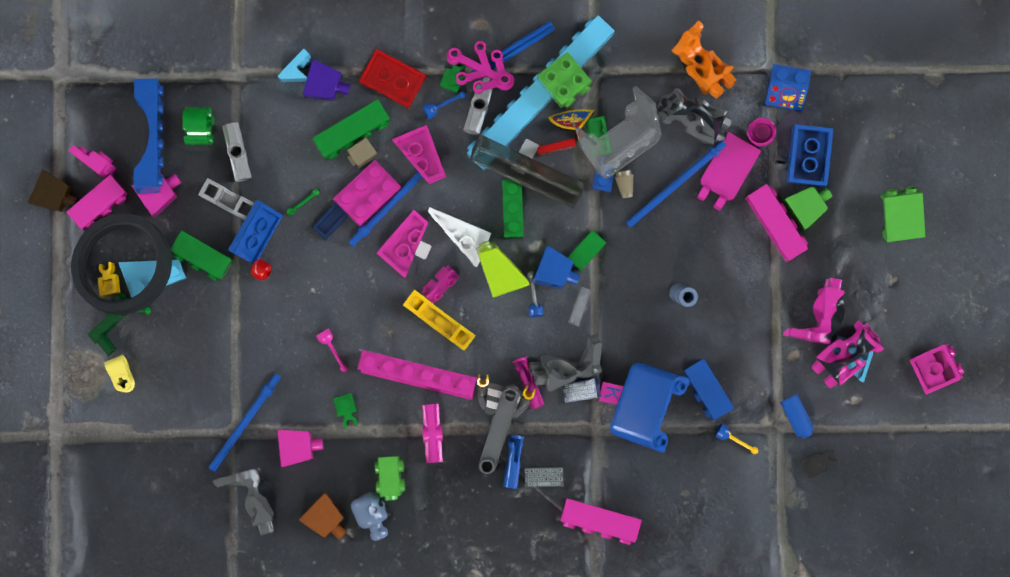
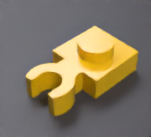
M108 262L109 268L105 270V265L99 264V271L103 277L98 278L99 296L102 298L120 294L119 276L113 274L115 265L112 262Z

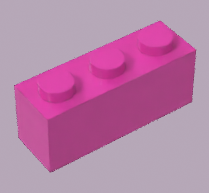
M109 175L70 208L67 214L81 230L86 231L101 217H107L112 212L111 209L114 206L124 203L128 193L112 175Z

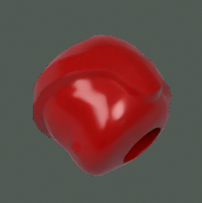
M263 259L255 260L251 266L250 273L257 280H265L271 273V264Z

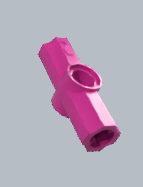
M439 404L422 405L424 423L422 432L423 442L425 443L426 463L443 462L442 424H440Z

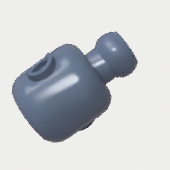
M369 492L354 499L351 502V510L358 525L363 529L369 528L371 539L378 541L388 535L387 528L382 524L388 517V514L384 508L385 503L381 501L380 496L376 492Z

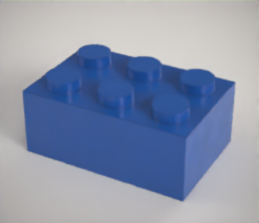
M797 124L792 126L786 183L815 187L827 186L833 128Z

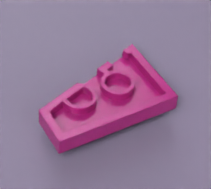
M427 125L392 139L428 184L447 177Z
M413 210L376 254L406 278L428 222Z

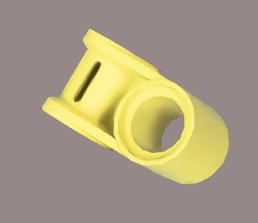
M122 354L104 362L115 389L125 393L131 392L135 387V381L125 356ZM123 380H126L128 382L125 384V387L121 386V384H123Z

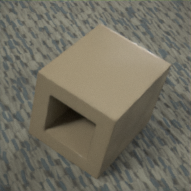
M367 138L347 150L350 154L347 157L353 166L357 165L359 169L378 156Z

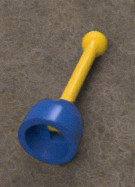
M723 423L718 426L714 434L716 438L721 440L730 438L751 450L752 454L758 453L757 447H751L732 436L728 426Z

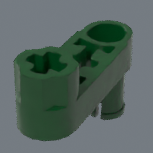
M121 292L111 301L127 300L128 297ZM109 314L88 333L90 339L95 344H98L107 356L111 355L117 347L113 345L106 335L128 314Z

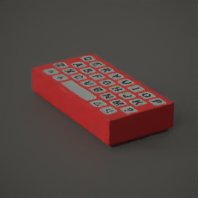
M572 138L540 146L537 148L538 157L574 149L576 143Z

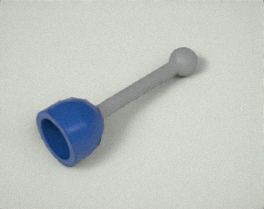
M529 271L528 277L531 283L533 303L529 306L528 313L529 317H540L544 315L542 305L537 303L535 284L531 282L535 272Z

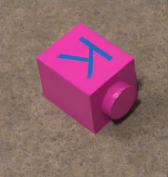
M602 382L600 389L601 397L598 398V401L617 405L624 386Z

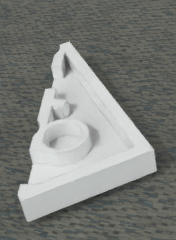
M429 207L428 212L433 219L438 222L472 264L478 267L480 260L476 248L479 247L480 243L489 241L492 233Z

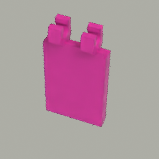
M730 132L727 133L724 139V143L727 146L719 152L717 157H713L699 181L703 187L697 198L704 201L710 190L720 196L713 207L719 211L726 200L734 199L761 152L758 148Z

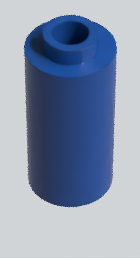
M798 394L781 401L780 404L796 436H801L804 439L812 435L814 427Z

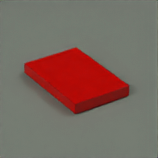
M376 49L359 83L409 109L427 75Z

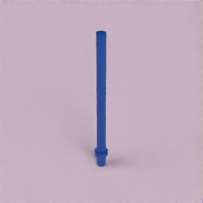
M721 140L714 147L711 146L709 148L710 151L626 221L631 228L714 156L717 157L719 152L727 146L724 141Z

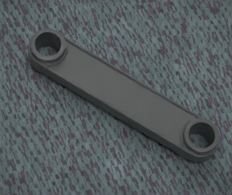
M513 384L505 386L502 391L479 461V470L484 474H491L496 468L519 399V388ZM513 390L516 396L509 397L506 395V391ZM483 462H490L492 464V467H484Z

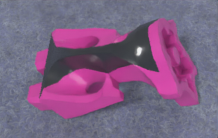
M836 278L826 279L824 288L818 289V297L813 305V313L817 321L816 327L806 329L787 328L783 336L830 345L832 336L841 329L845 315L842 298L844 291L840 290L842 280Z
M858 320L854 326L857 332L846 340L837 339L816 357L818 360L813 364L812 369L817 374H820L824 369L830 373L823 380L829 388L838 383L842 385L866 364L865 361L859 359L868 352L874 351L878 353L884 350L880 343V337L871 329L868 323L863 324ZM855 344L857 350L851 354L849 346ZM838 347L841 351L836 355L833 353V350ZM855 361L856 366L849 369L847 365Z

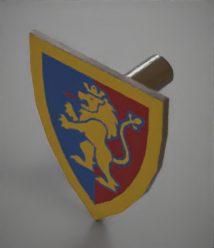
M595 110L565 111L549 116L548 120L561 130L574 131L575 140L580 141L583 139L581 130L595 113Z

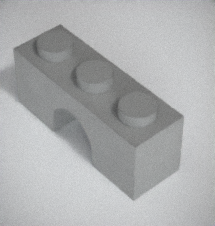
M209 178L206 179L198 194L203 199L243 220L246 219L254 205V202L231 192Z

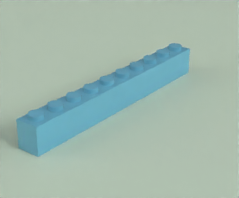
M599 15L595 19L592 17L585 24L586 28L582 33L578 31L572 38L573 42L569 46L565 45L559 51L560 56L557 59L568 51L582 68L614 35L615 30ZM552 58V59L548 62V64L546 65V67H549V66H550L552 63H554L556 60H555L554 58ZM537 75L533 78L534 83L530 87L526 86L520 92L521 97L517 101L513 99L506 107L508 110L504 114L500 113L494 119L495 124L491 128L486 127L483 130L479 141L476 142L474 140L467 149L469 151L467 155L482 170H485L553 99L537 80Z

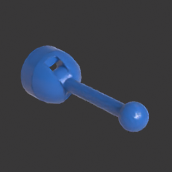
M460 91L458 95L438 105L434 103L422 105L427 119L429 120L436 116L438 108L459 98H465L466 92Z

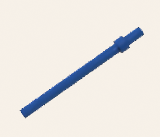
M417 172L365 225H361L357 229L358 232L348 241L349 244L354 247L363 237L366 238L371 233L370 230L423 178L422 175Z
M275 373L268 384L262 387L260 390L261 394L208 467L214 472L216 471L266 398L272 395L274 387L281 379L280 375Z

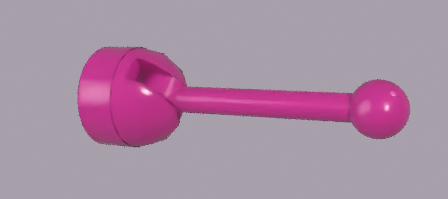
M328 328L316 337L322 344H328L341 366L340 370L346 372L348 367L343 364L331 344L333 335Z

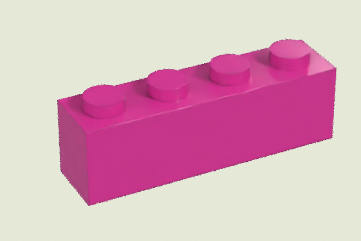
M766 184L748 195L745 199L785 262H788L808 249L806 246L808 242L803 235L800 236L796 229L798 227L794 220L789 219L786 215L787 209L784 204H779L777 201V194L773 187H769Z
M566 498L560 519L561 522H564L563 526L574 529L575 526L582 527L583 532L593 534L594 531L600 532L601 537L612 539V536L620 538L619 542L629 545L631 541L636 543L642 521L635 517Z

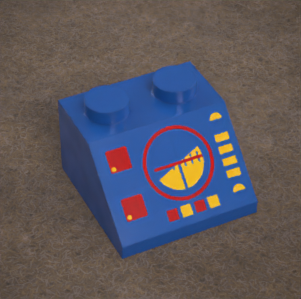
M773 64L770 68L764 105L802 112L809 88L811 70Z

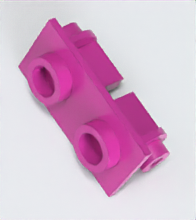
M448 265L446 267L443 266L435 275L439 280L437 283L431 279L422 288L423 291L421 293L433 304L440 300L443 293L449 287H452L459 278L458 274Z

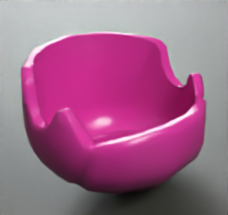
M757 118L749 124L747 136L753 144L767 146L776 137V126L767 118Z

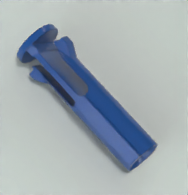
M513 434L509 435V451L503 487L517 489L521 449L524 444L522 442L525 437Z

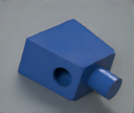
M546 246L531 282L562 289L566 282L577 285L580 275L570 271L573 265L572 260L553 248Z

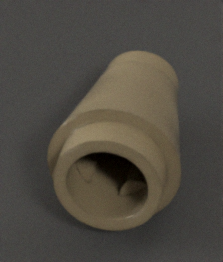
M631 170L616 172L617 177L615 179L622 198L633 197L634 174L631 173Z

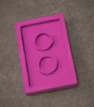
M374 160L338 193L333 200L360 227L401 189V186Z

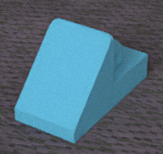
M303 49L278 75L279 80L282 82H306L307 77L299 70L300 68L304 69L310 63V54Z

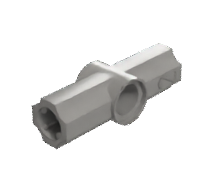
M485 77L479 80L485 83L493 79ZM481 85L476 86V89L482 88ZM493 88L485 90L480 94L474 93L464 126V131L468 134L480 135ZM481 102L485 106L482 109H477L474 105Z
M239 123L226 124L222 128L235 182L249 180L252 177ZM235 148H241L242 150L238 157L232 155Z

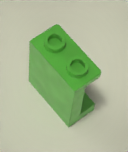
M910 186L906 187L905 190L888 189L886 192L880 193L883 199L885 229L882 230L883 238L887 242L925 237L923 193L918 188Z

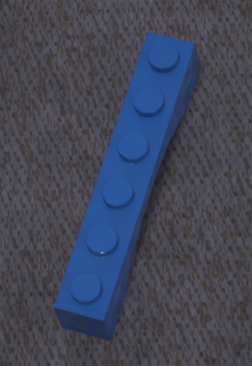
M157 78L134 79V98L145 112L149 124V140L145 154L134 168V189L137 194L160 193V186L164 184L163 175H160V168L164 167L163 157H161V150L164 149L163 139L161 138V132L164 131L163 121L161 120V114L164 113L161 96H164V89Z

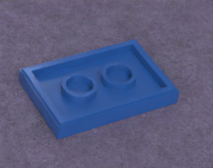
M256 200L228 251L253 264L255 260L260 258L283 215Z

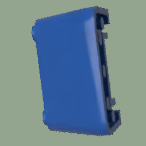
M634 363L630 368L610 424L611 433L635 444L664 453L668 436L663 431H660L663 418L672 394L682 395L686 391L690 379L647 364Z

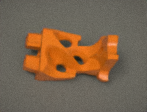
M697 21L692 28L683 33L678 44L672 49V52L681 59L684 70L694 78L702 94L705 96L710 93L717 99L725 90L720 85L721 83L730 89L737 81L731 74L734 67L723 63L713 50L709 52L702 48L700 38L704 26L700 21ZM695 56L701 57L702 62L697 63Z

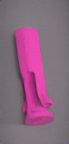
M520 357L512 363L516 366L515 370L520 376L523 389L527 385V391L530 393L536 389V393L529 403L531 410L545 404L533 376L529 373L530 364L527 363L528 357Z

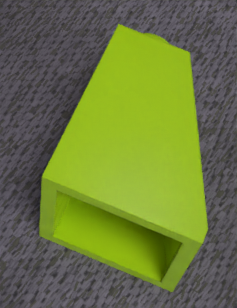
M485 241L476 248L492 297L530 285L523 272L494 242Z

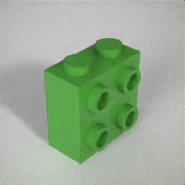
M568 51L537 75V80L560 108L564 106L569 107L576 101L575 97L577 95H584L591 89L589 86L592 81Z
M400 456L379 457L378 461L375 462V473H379V481H376V492L380 493V497H385V500H397L398 496L402 495V491H405V479H401V472L404 471V461L400 460Z

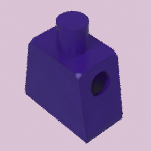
M313 60L303 96L310 99L335 101L337 93L348 95L350 84L341 82V72Z

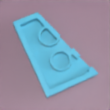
M172 260V269L167 285L187 278L180 260ZM157 261L118 262L131 298L139 294L149 284L154 275Z

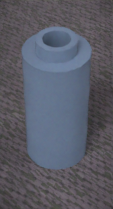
M676 283L670 288V298L683 306L691 307L698 300L697 292L691 287Z

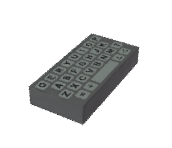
M563 467L524 468L525 487H564Z

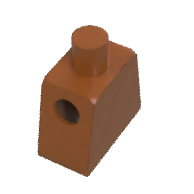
M327 492L299 519L303 524L324 538L332 533L340 540L347 532L339 524L345 517Z

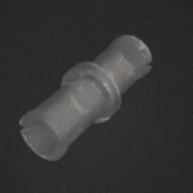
M580 287L576 302H573L572 306L574 307L568 323L580 326L584 310L586 311L588 308L586 305L592 290Z

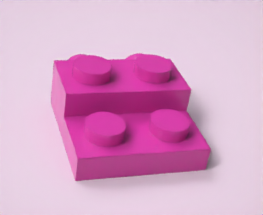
M72 145L69 149L70 153L105 179L109 175L113 176L117 171V168L112 165L113 160L101 151L99 153L95 151L90 153L81 145L79 148Z
M944 343L910 359L911 365L926 395L963 378L962 374L965 372L961 363H956L954 359L956 353L952 345L948 346L947 343Z

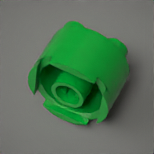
M184 107L183 130L187 134V136H184L185 145L214 144V133H212L211 128L214 127L212 108Z

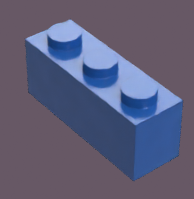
M705 359L683 370V377L690 379L688 386L691 385L694 389L692 394L696 401H701L705 407L702 411L708 419L716 420L734 409Z

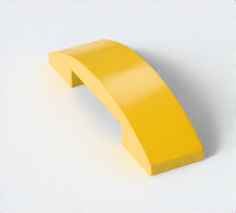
M416 290L410 294L403 306L463 351L466 350L475 338L472 332L456 322Z

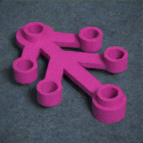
M482 41L476 42L474 47L481 64L463 56L457 48L448 50L447 61L450 64L457 65L461 63L476 71L468 74L459 72L456 76V82L459 85H465L467 82L489 77L493 80L485 83L480 80L475 81L473 91L480 94L485 90L496 87L504 91L513 87L514 77L505 71L502 62L503 54L500 50H494L491 54V60L495 62L498 73L491 70L485 53L486 45ZM482 46L483 49L478 50L477 47ZM452 53L458 54L456 57L451 56ZM498 54L500 58H494V55ZM463 76L465 80L461 81L458 78ZM506 78L508 81L502 82L501 79ZM481 85L482 88L476 89V86Z

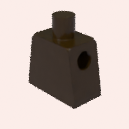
M42 169L28 203L33 206L62 212L65 205L72 208L78 202V198L70 195L72 187Z

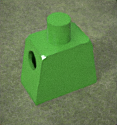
M811 187L786 198L783 203L801 230L804 231L828 210L824 202L832 198V194L827 188L817 192L814 187Z

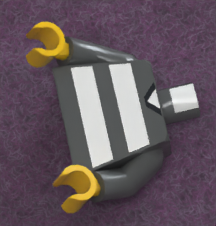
M478 374L477 398L481 409L485 410L486 414L492 415L491 427L505 386L489 382V375H487L486 380H481L480 374ZM527 385L524 391H520L512 418H518L528 408L531 399L536 393V389L530 393L527 391ZM513 390L506 391L507 396H516Z

